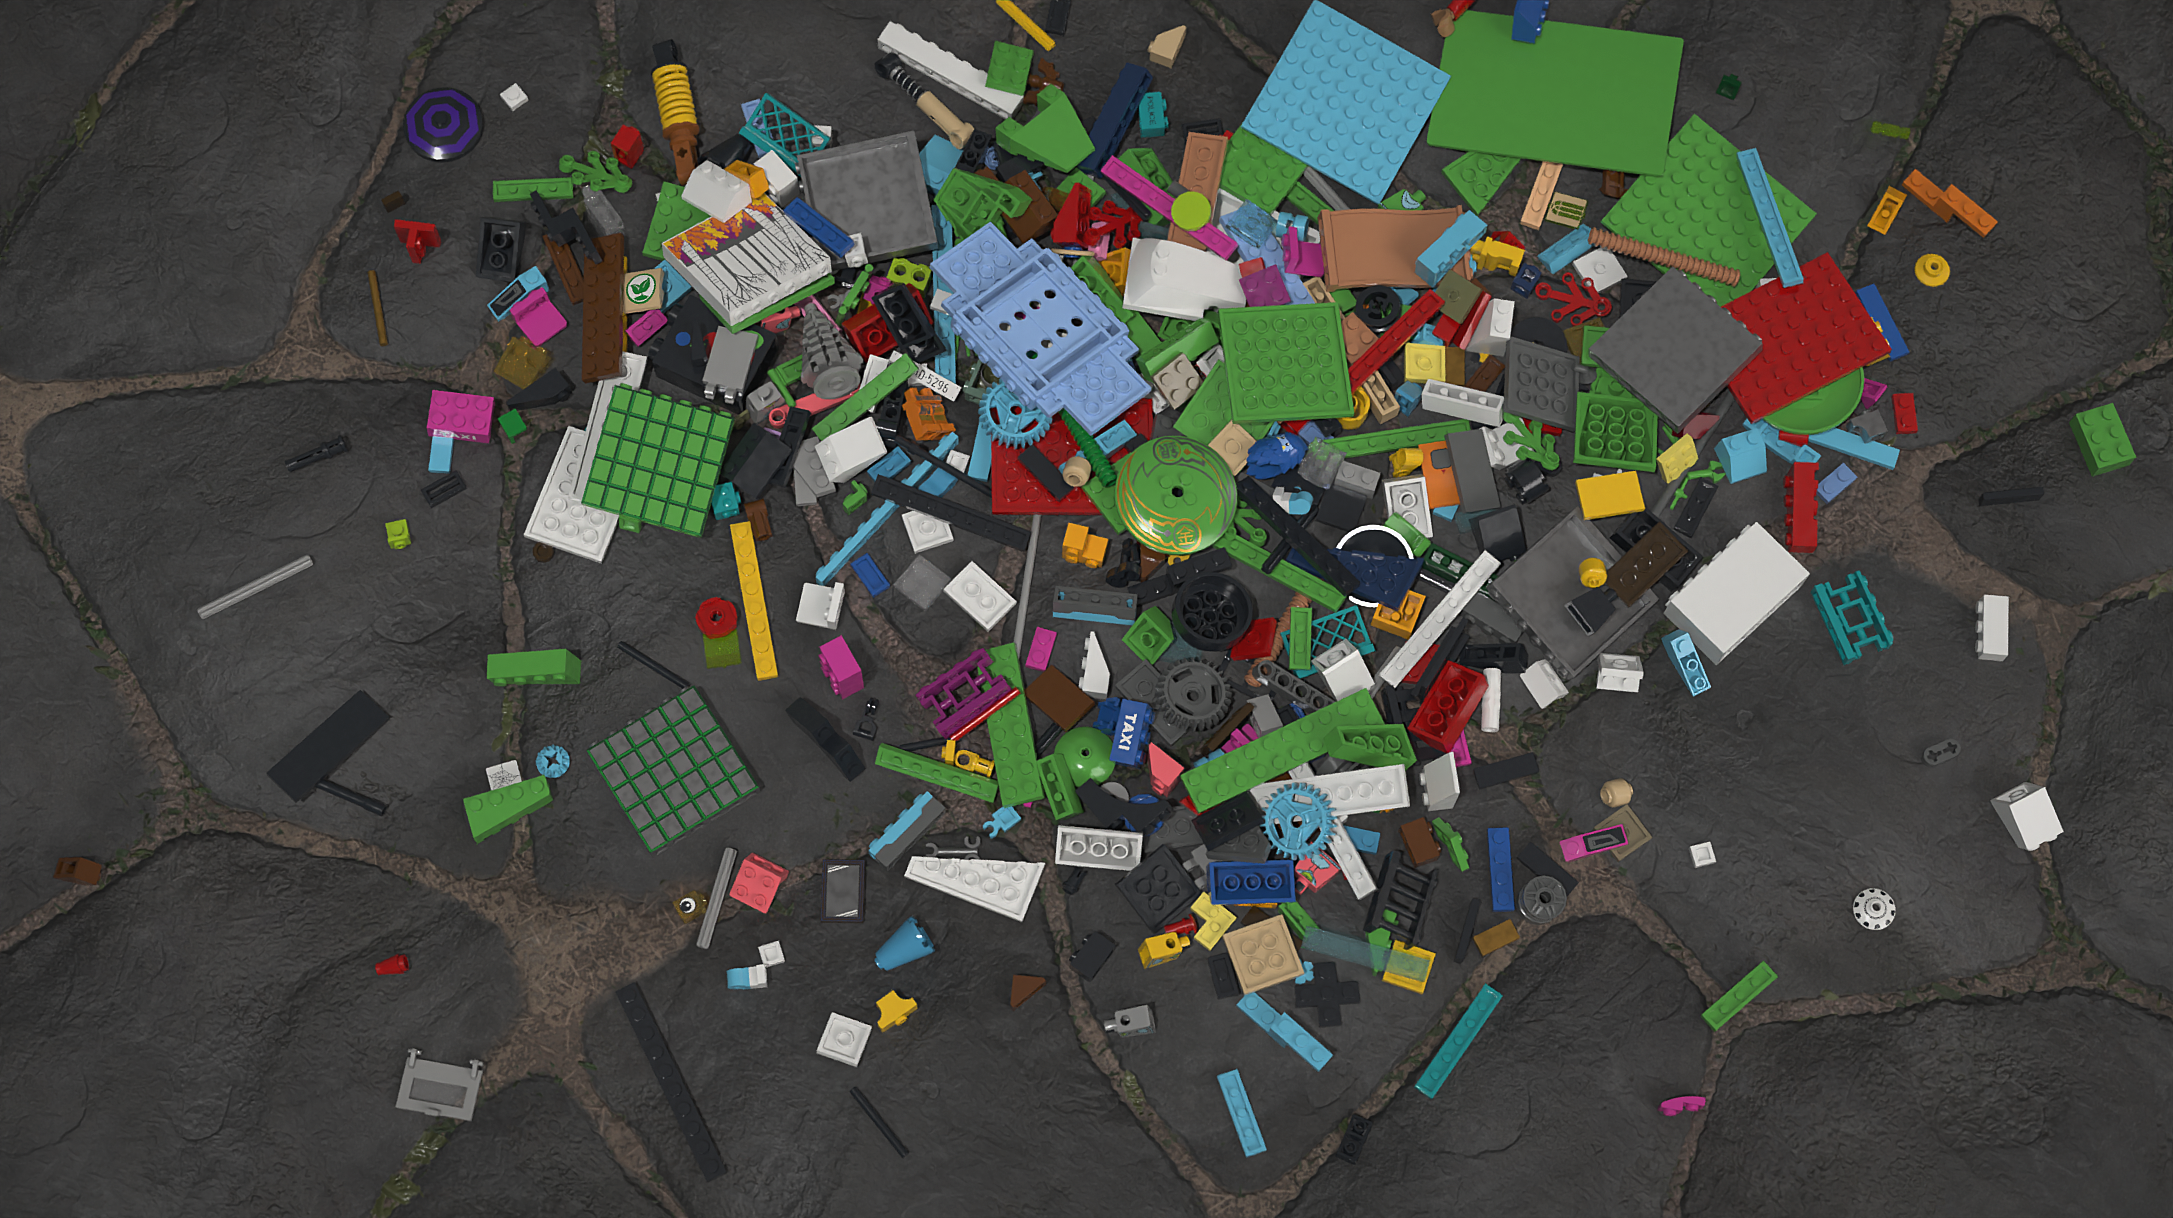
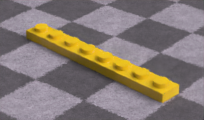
M748 521L731 524L730 528L757 680L777 678V667L751 523Z

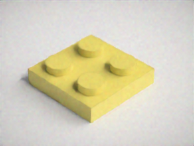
M1405 343L1404 382L1410 381L1426 384L1428 379L1445 383V346Z
M1688 433L1656 458L1662 479L1667 484L1677 479L1684 470L1693 466L1698 460L1693 438Z

